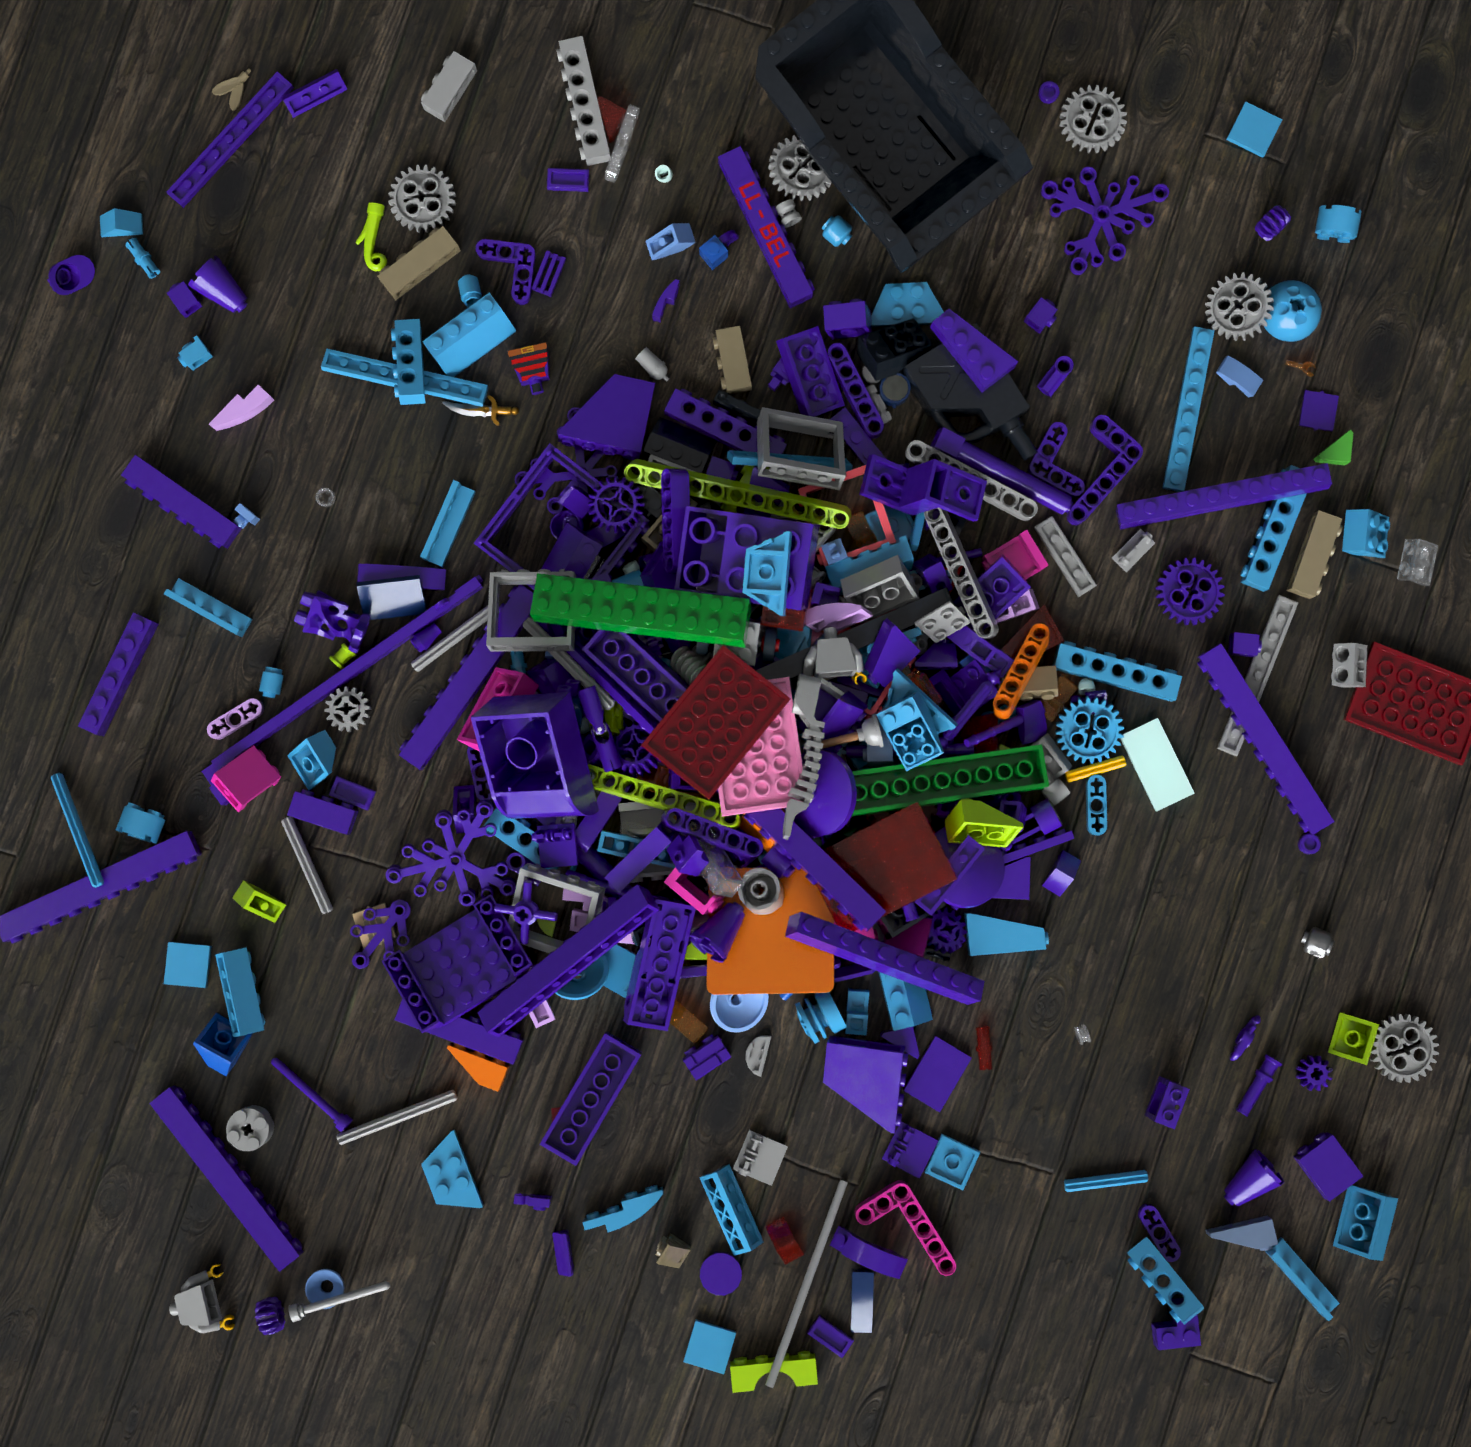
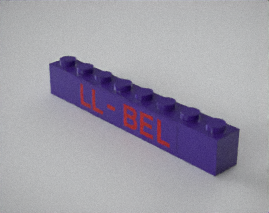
M741 146L718 156V164L791 309L812 299L815 289L811 280H807L804 275L806 271L803 263L797 261L795 257L796 250L793 243H788L785 237L787 232L784 225H779L776 219L778 218V213L775 207H770L768 202L769 195L765 188H761L759 184L760 177L756 169L752 170L749 164L751 163L747 151L743 152Z

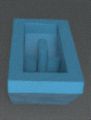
M115 208L100 216L101 237L143 235L142 214Z

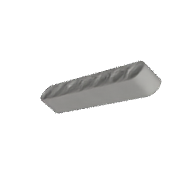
M914 440L910 442L905 450L906 458L916 465L927 462L929 457L934 456L943 463L986 480V486H992L995 493L994 495H988L984 492L983 500L1020 520L1028 521L1038 511V506L1032 499L922 441ZM918 447L921 454L919 456L912 455L910 448ZM1008 495L1012 497L1013 504H1005L1003 500L1004 496ZM1023 505L1031 508V515L1023 513Z
M939 507L924 512L927 524L976 634L981 638L990 639L995 637L999 630L998 624L948 512ZM935 509H938L940 516L934 520L932 513ZM947 528L948 536L942 539L941 531ZM952 547H955L957 550L954 558L949 556V550ZM960 566L965 568V574L962 577H959L957 573ZM969 585H972L974 588V593L971 596L966 594V588ZM977 604L982 606V613L980 615H976L974 611ZM986 623L991 626V631L988 635L983 632V626Z

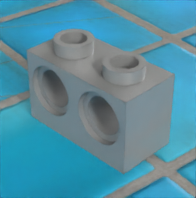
M1359 643L1334 644L1332 652L1333 669L1331 673L1333 686L1343 688L1366 687L1368 645Z

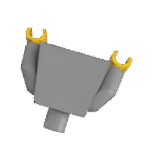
M835 627L825 628V639L817 640L816 645L810 648L805 658L803 674L817 678L852 676V681L856 685L857 678L862 676V681L865 683L867 678L862 673L864 670L862 654L853 643H849L848 638H837Z
M215 1264L208 1272L205 1270L189 1277L181 1286V1293L175 1295V1302L171 1303L169 1307L170 1314L173 1316L178 1315L182 1325H189L191 1329L199 1333L218 1331L222 1327L225 1330H232L235 1324L227 1325L225 1322L234 1319L233 1315H227L223 1321H219L222 1319L216 1290L213 1279L209 1280L210 1277L217 1278L223 1275L224 1272L219 1275L214 1273V1268L221 1264Z

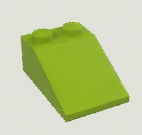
M969 798L961 799L945 819L948 843L962 844L969 835L983 846L1007 847L1024 827L1022 822L982 801H975Z

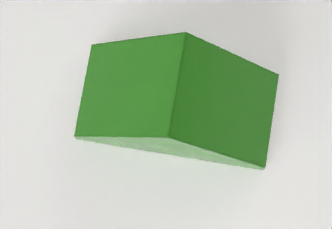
M1352 430L1342 435L1313 460L1317 463L1344 466L1350 463L1353 443Z

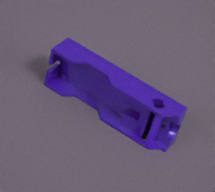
M652 895L656 904H662V906H658L659 911L645 921L640 949L635 956L624 1004L623 1020L627 1025L668 1031L696 909L684 900L674 899L671 901L666 897Z

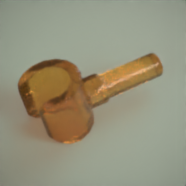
M1287 360L1285 364L1302 370L1309 377L1314 374L1307 371L1309 367L1316 368L1309 361L1302 364Z

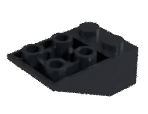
M915 318L860 335L858 337L857 354L874 380L878 381L900 372L906 365L933 348V344Z

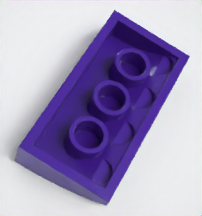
M818 326L776 341L802 415L815 417L845 406Z
M1001 555L977 577L995 619L1031 588L1030 584L1004 555ZM969 585L966 588V594L971 596L974 593V588L972 585ZM958 595L953 599V602L955 606H957L958 608L962 606L965 610L961 598ZM977 604L974 608L976 615L982 613V606L980 604ZM988 623L983 626V630L989 626Z

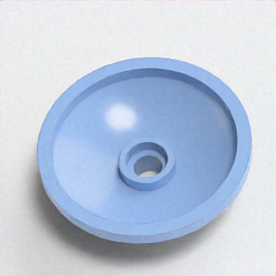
M735 994L731 1000L733 995H711L710 1011L712 1017L721 1028L729 1032H743L755 1026L763 1017L769 998L768 994Z

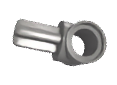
M1047 772L1049 787L1044 788L1042 794L1046 799L1050 800L1054 807L1067 797L1070 791L1060 779L1054 780Z

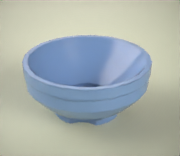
M321 1269L314 1272L307 1280L305 1286L306 1297L310 1303L344 1294L345 1290L342 1277L331 1269ZM329 1280L333 1283V1290L331 1292L322 1290L321 1284L323 1281Z

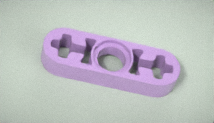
M248 699L210 722L207 726L208 735L218 740L225 738L260 717L264 712L263 703L257 699ZM251 703L254 705H258V707L256 708L257 712L247 713L246 715L249 718L246 719V716L241 711V709L243 708V711H248L249 709H251ZM234 713H238L241 716V722L238 725H233L230 722V717ZM224 719L226 724L231 728L229 730L228 727L222 728L220 730V735L217 733H213V731L215 730V725L220 727L225 724L223 722Z

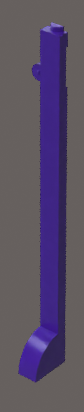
M478 575L455 590L456 593L436 603L211 761L212 764L201 772L210 783L209 789L220 805L226 806L230 802L211 782L215 772L253 745L256 747L334 693L336 689L341 688L411 639L412 635L425 629L483 588L481 576Z

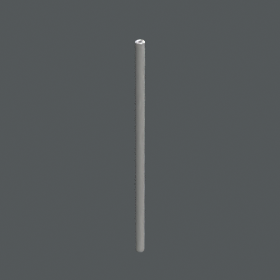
M840 1180L767 1378L765 1385L773 1388L847 1187L848 1182Z

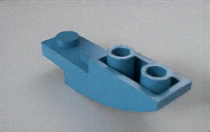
M657 1185L645 1188L646 1192L637 1194V1191L625 1194V1198H622L621 1208H619V1205L607 1208V1212L601 1214L598 1211L587 1214V1218L583 1220L584 1230L606 1225L607 1232H611L630 1224L645 1214L664 1193L663 1187L658 1188Z

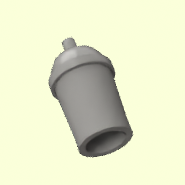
M647 347L644 348L635 359L651 378L656 380L663 378L667 382L669 378L666 376L668 371L666 363L661 361Z

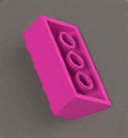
M496 667L457 740L479 751L471 716L493 697L535 694L539 685L523 672Z

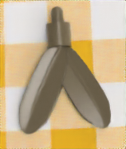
M248 68L245 72L242 71L238 77L217 84L212 90L214 95L219 96L231 92L229 105L232 111L237 110L241 104L244 83L249 78L248 74L251 72V69Z

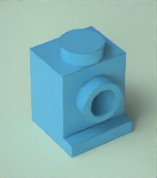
M197 335L193 337L195 342L185 344L179 352L180 356L177 357L184 367L188 366L191 370H195L213 357Z

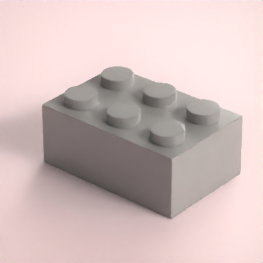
M899 555L840 580L846 601L861 605L872 612V617L860 623L919 599L915 582Z

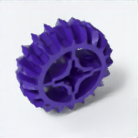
M614 476L613 483H611L609 477H606V485L602 481L598 482L602 487L600 490L596 487L592 488L597 493L596 496L589 494V498L594 500V502L587 503L588 507H594L593 510L589 511V515L596 514L597 516L592 521L595 523L601 520L598 527L601 529L606 524V532H610L611 527H614L615 534L618 533V527H621L622 531L626 532L625 525L627 524L633 529L634 525L631 521L640 522L635 517L636 514H644L643 511L638 510V507H645L644 503H638V500L643 499L644 496L642 494L636 496L640 488L636 487L632 490L633 481L625 485L627 481L625 477L622 478L621 483H619L618 476ZM618 488L612 498L602 497L607 490ZM624 490L631 494L633 507L623 502ZM616 499H619V503L623 507L613 511L614 507L608 502L612 503L613 500L615 502ZM599 503L609 507L608 520L601 515ZM622 511L631 513L625 520L614 522L618 513Z
M633 721L632 726L625 724L626 729H619V736L613 735L623 765L618 770L622 771L625 775L630 774L633 777L637 773L643 777L645 771L651 774V768L658 769L656 763L661 761L641 746L645 741L641 739V736H649L650 734L635 721ZM625 757L634 758L635 762L626 761Z

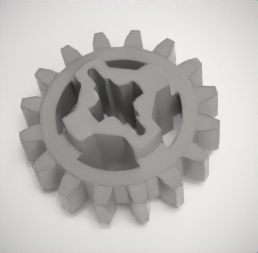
M345 686L344 692L338 688L336 689L337 695L330 694L332 700L325 702L329 705V708L324 709V712L330 713L326 719L329 721L333 720L332 727L339 725L338 730L343 731L346 727L347 732H351L352 727L359 730L358 724L366 725L363 719L370 718L366 711L371 710V707L366 706V703L370 700L362 698L365 694L361 691L357 694V688L354 687L350 692L349 687ZM352 696L358 699L360 705L353 702ZM340 698H342V701L338 704V706H335L337 701ZM347 704L348 706L355 708L350 710L348 713L341 711L342 709L347 708ZM360 713L358 719L354 721V717ZM335 714H340L343 717L344 723L339 721Z

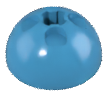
M1295 280L1283 281L1271 287L1269 290H1271L1272 294L1267 298L1274 299V302L1269 304L1274 307V311L1268 312L1272 319H1265L1268 326H1264V328L1273 337L1282 341L1294 342L1308 337L1318 326L1322 314L1321 301L1315 290L1309 285Z

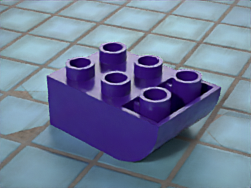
M686 506L675 590L750 599L751 603L760 604L758 601L742 593L746 549L759 545L770 538L773 539L782 535L786 531H791L792 540L786 608L794 610L808 609L820 525Z
M570 692L493 697L471 716L491 797L498 810L504 816L511 819L594 815L599 811Z

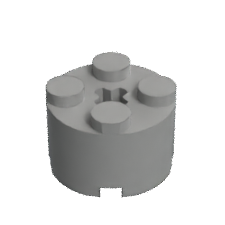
M754 868L746 872L741 882H739L738 895L742 903L752 913L768 915L782 906L784 887L773 872L764 868ZM763 888V894L759 895L760 889Z
M257 1105L247 1106L235 1112L228 1120L226 1126L228 1142L242 1151L258 1149L270 1140L274 1132V1122L270 1113L265 1108ZM251 1124V1129L254 1131L249 1132L247 1125Z

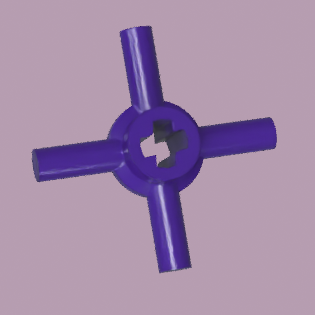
M525 880L523 883V900L519 901L515 906L496 903L494 909L495 912L512 914L515 921L521 924V944L529 943V926L537 918L557 921L558 913L539 910L537 904L531 901L532 881Z

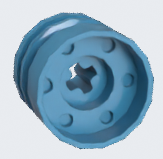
M829 992L815 993L817 1002L815 1005L808 998H805L804 1000L808 1006L805 1010H803L800 1002L795 1004L797 1017L806 1035L815 1044L820 1042L816 1032L820 1031L825 1039L827 1038L826 1027L829 1026L834 1034L847 1028Z

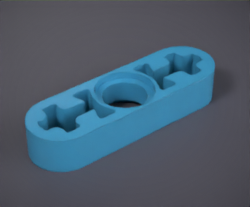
M1093 775L1086 780L1087 830L1092 835H1102L1107 830L1106 780L1101 775ZM1095 778H1097L1098 782H1101V786L1097 788V793L1102 792V797L1090 796V793H1095V787L1091 786V782H1094ZM1094 799L1102 802V808L1099 811H1094L1091 808V802ZM1091 814H1102V817H1098V823L1102 824V828H1099L1098 832H1096L1095 828H1092V824L1096 822V817L1091 818Z

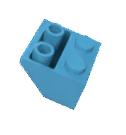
M1370 509L1346 510L1342 551L1352 555L1385 558L1386 551L1388 550L1389 517Z

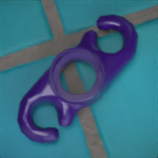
M1259 1015L1252 1017L1238 1034L1235 1040L1234 1052L1230 1053L1231 1061L1237 1060L1253 1041L1256 1024L1261 1021Z

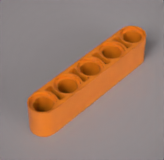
M1045 624L1033 625L994 698L993 711L994 715L999 719H1007L1012 715L1048 646L1049 628ZM1043 634L1045 637L1039 639L1035 635ZM1028 651H1033L1036 653L1033 656L1026 655ZM1018 669L1026 670L1024 674H1019L1016 671ZM1014 686L1017 688V690L1011 692L1008 691L1007 688ZM1000 704H1006L1008 706L1006 709L1003 710L998 708Z

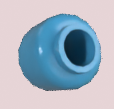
M839 215L831 216L822 227L824 230L822 233L823 237L835 247L841 243L845 246L852 238L850 234L852 226Z

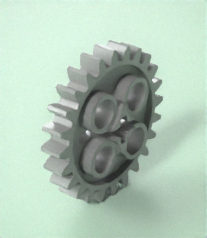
M1088 85L1086 92L1081 87L1078 94L1072 92L1071 98L1067 97L1065 101L1067 105H1063L1061 108L1063 112L1059 118L1063 120L1059 126L1065 127L1062 134H1068L1066 141H1074L1072 147H1075L1077 144L1080 145L1079 151H1082L1084 147L1087 148V153H1090L1092 148L1098 153L1100 147L1106 151L1108 145L1113 147L1115 141L1120 140V134H1123L1125 131L1123 126L1126 125L1127 121L1123 118L1126 117L1127 112H1121L1125 105H1118L1120 97L1113 99V91L1109 95L1106 94V87L1102 92L1099 91V85L1096 86L1095 90H1092L1091 86ZM1100 103L1101 106L1089 135L1086 136L1085 133L1096 105ZM1083 104H1090L1092 109H1085ZM1102 111H1108L1111 116L1105 117ZM1075 122L1083 123L1084 128H1078ZM1094 130H1101L1103 132V135H1096Z
M795 135L792 136L791 142L785 138L784 144L779 142L777 149H773L769 159L771 163H769L768 169L772 170L769 177L774 178L773 185L779 184L778 191L785 190V197L791 193L793 200L797 195L800 201H803L804 196H807L810 201L812 195L819 198L820 192L825 193L826 187L829 188L832 182L813 159L808 162L811 155L800 139L797 140ZM801 152L805 154V156L798 155V153ZM784 165L790 166L791 169L784 168ZM812 167H818L820 171H816ZM798 180H804L806 183L802 184Z
M417 165L416 171L408 167V174L401 171L403 178L395 177L398 184H391L394 192L388 193L393 198L388 202L390 206H394L390 210L392 214H396L395 219L397 221L401 220L403 227L408 224L410 231L415 226L418 233H420L421 228H424L426 233H428L429 227L435 229L436 224L444 226L442 220H450L447 213L453 214L454 211L450 206L456 205L455 200L452 199L456 197V194L452 192L454 189L453 184H448L450 182L449 177L443 178V171L437 174L436 167L429 171L427 165L424 166L423 170ZM435 184L436 188L434 190H426L428 185ZM409 187L416 188L413 193H406V190ZM421 196H425L423 202H420ZM433 204L439 205V207H438L437 210H435V211H430V210H429V208H430L431 205H433ZM411 207H418L416 213H409Z
M1242 272L1240 278H1237L1236 273H1233V279L1230 280L1225 276L1226 282L1224 284L1221 281H1217L1219 288H1211L1214 295H1207L1211 302L1205 303V306L1210 308L1205 311L1206 316H1211L1207 321L1209 324L1214 323L1212 329L1217 330L1219 328V336L1225 332L1227 340L1233 335L1235 341H1237L1239 336H1242L1245 341L1246 334L1254 338L1253 331L1256 330L1261 333L1260 326H1268L1265 319H1272L1268 312L1274 311V307L1269 305L1274 302V299L1267 298L1272 292L1271 290H1266L1268 287L1266 283L1260 285V277L1253 281V274L1247 279L1244 272ZM1241 288L1247 290L1243 296L1236 295V292ZM1223 302L1230 303L1229 308L1226 310H1221L1219 307ZM1252 304L1260 305L1259 309L1255 312L1250 311L1249 307ZM1236 305H1243V309L1236 308ZM1235 318H1243V322L1240 325L1232 324Z
M1397 1013L1396 1020L1390 1015L1388 1016L1389 1022L1381 1020L1383 1026L1378 1027L1373 1049L1371 1050V1053L1375 1056L1370 1060L1378 1062L1374 1068L1382 1069L1381 1075L1386 1076L1388 1074V1079L1394 1080L1396 1077V1081L1402 1083L1403 1078L1405 1082L1410 1083L1411 1077L1419 1081L1418 1074L1426 1077L1424 1070L1432 1071L1433 1069L1429 1065L1430 1062L1437 1063L1432 1057L1433 1055H1439L1437 1051H1434V1047L1439 1046V1044L1432 1041L1437 1036L1429 1034L1433 1028L1425 1027L1426 1021L1422 1020L1419 1022V1017L1413 1016L1411 1019L1410 1014H1405L1403 1018L1402 1014ZM1411 1029L1413 1035L1407 1040L1406 1032ZM1389 1037L1393 1038V1045L1391 1047L1386 1045V1040ZM1420 1040V1044L1412 1045ZM1403 1044L1408 1045V1047L1404 1048V1052L1396 1051L1402 1049ZM1419 1049L1421 1055L1418 1059H1415L1414 1052ZM1390 1051H1395L1394 1053H1391L1389 1056L1386 1055ZM1400 1057L1401 1064L1395 1067L1394 1060Z

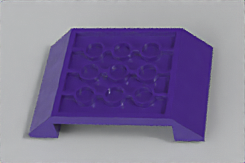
M492 894L473 904L475 910L405 953L398 950L382 960L384 967L421 1033L446 1026L514 984L519 977H522L533 966L503 913L495 912L496 901Z

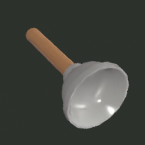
M872 714V717L867 718L862 723V728L856 729L857 732L822 740L821 743H824L822 749L859 740V742L865 741L871 746L884 747L876 714Z

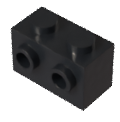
M634 483L631 488L632 490L636 487L640 488L636 496L640 494L644 496L643 499L638 500V503L642 502L645 504L644 514L652 520L654 517L658 519L662 514L661 494L650 486ZM625 491V493L629 495L627 500L633 504V498L628 491Z

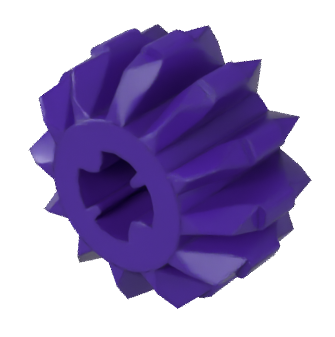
M1280 205L1274 206L1260 219L1255 226V231L1265 241H1270L1286 227L1291 220V216Z
M1308 1055L1307 1061L1301 1059L1300 1062L1303 1066H1296V1069L1301 1071V1073L1296 1075L1297 1079H1302L1300 1085L1303 1087L1307 1085V1090L1312 1091L1313 1088L1316 1091H1321V1085L1328 1087L1326 1079H1333L1332 1076L1328 1075V1073L1333 1071L1331 1067H1327L1329 1062L1322 1060L1321 1056L1318 1055L1315 1058L1312 1055ZM1315 1069L1317 1070V1073H1315L1313 1077L1311 1076V1073H1313Z
M277 1297L264 1298L256 1303V1324L259 1326V1331L264 1335H272L284 1329L286 1322L284 1319V1307H282L281 1301Z

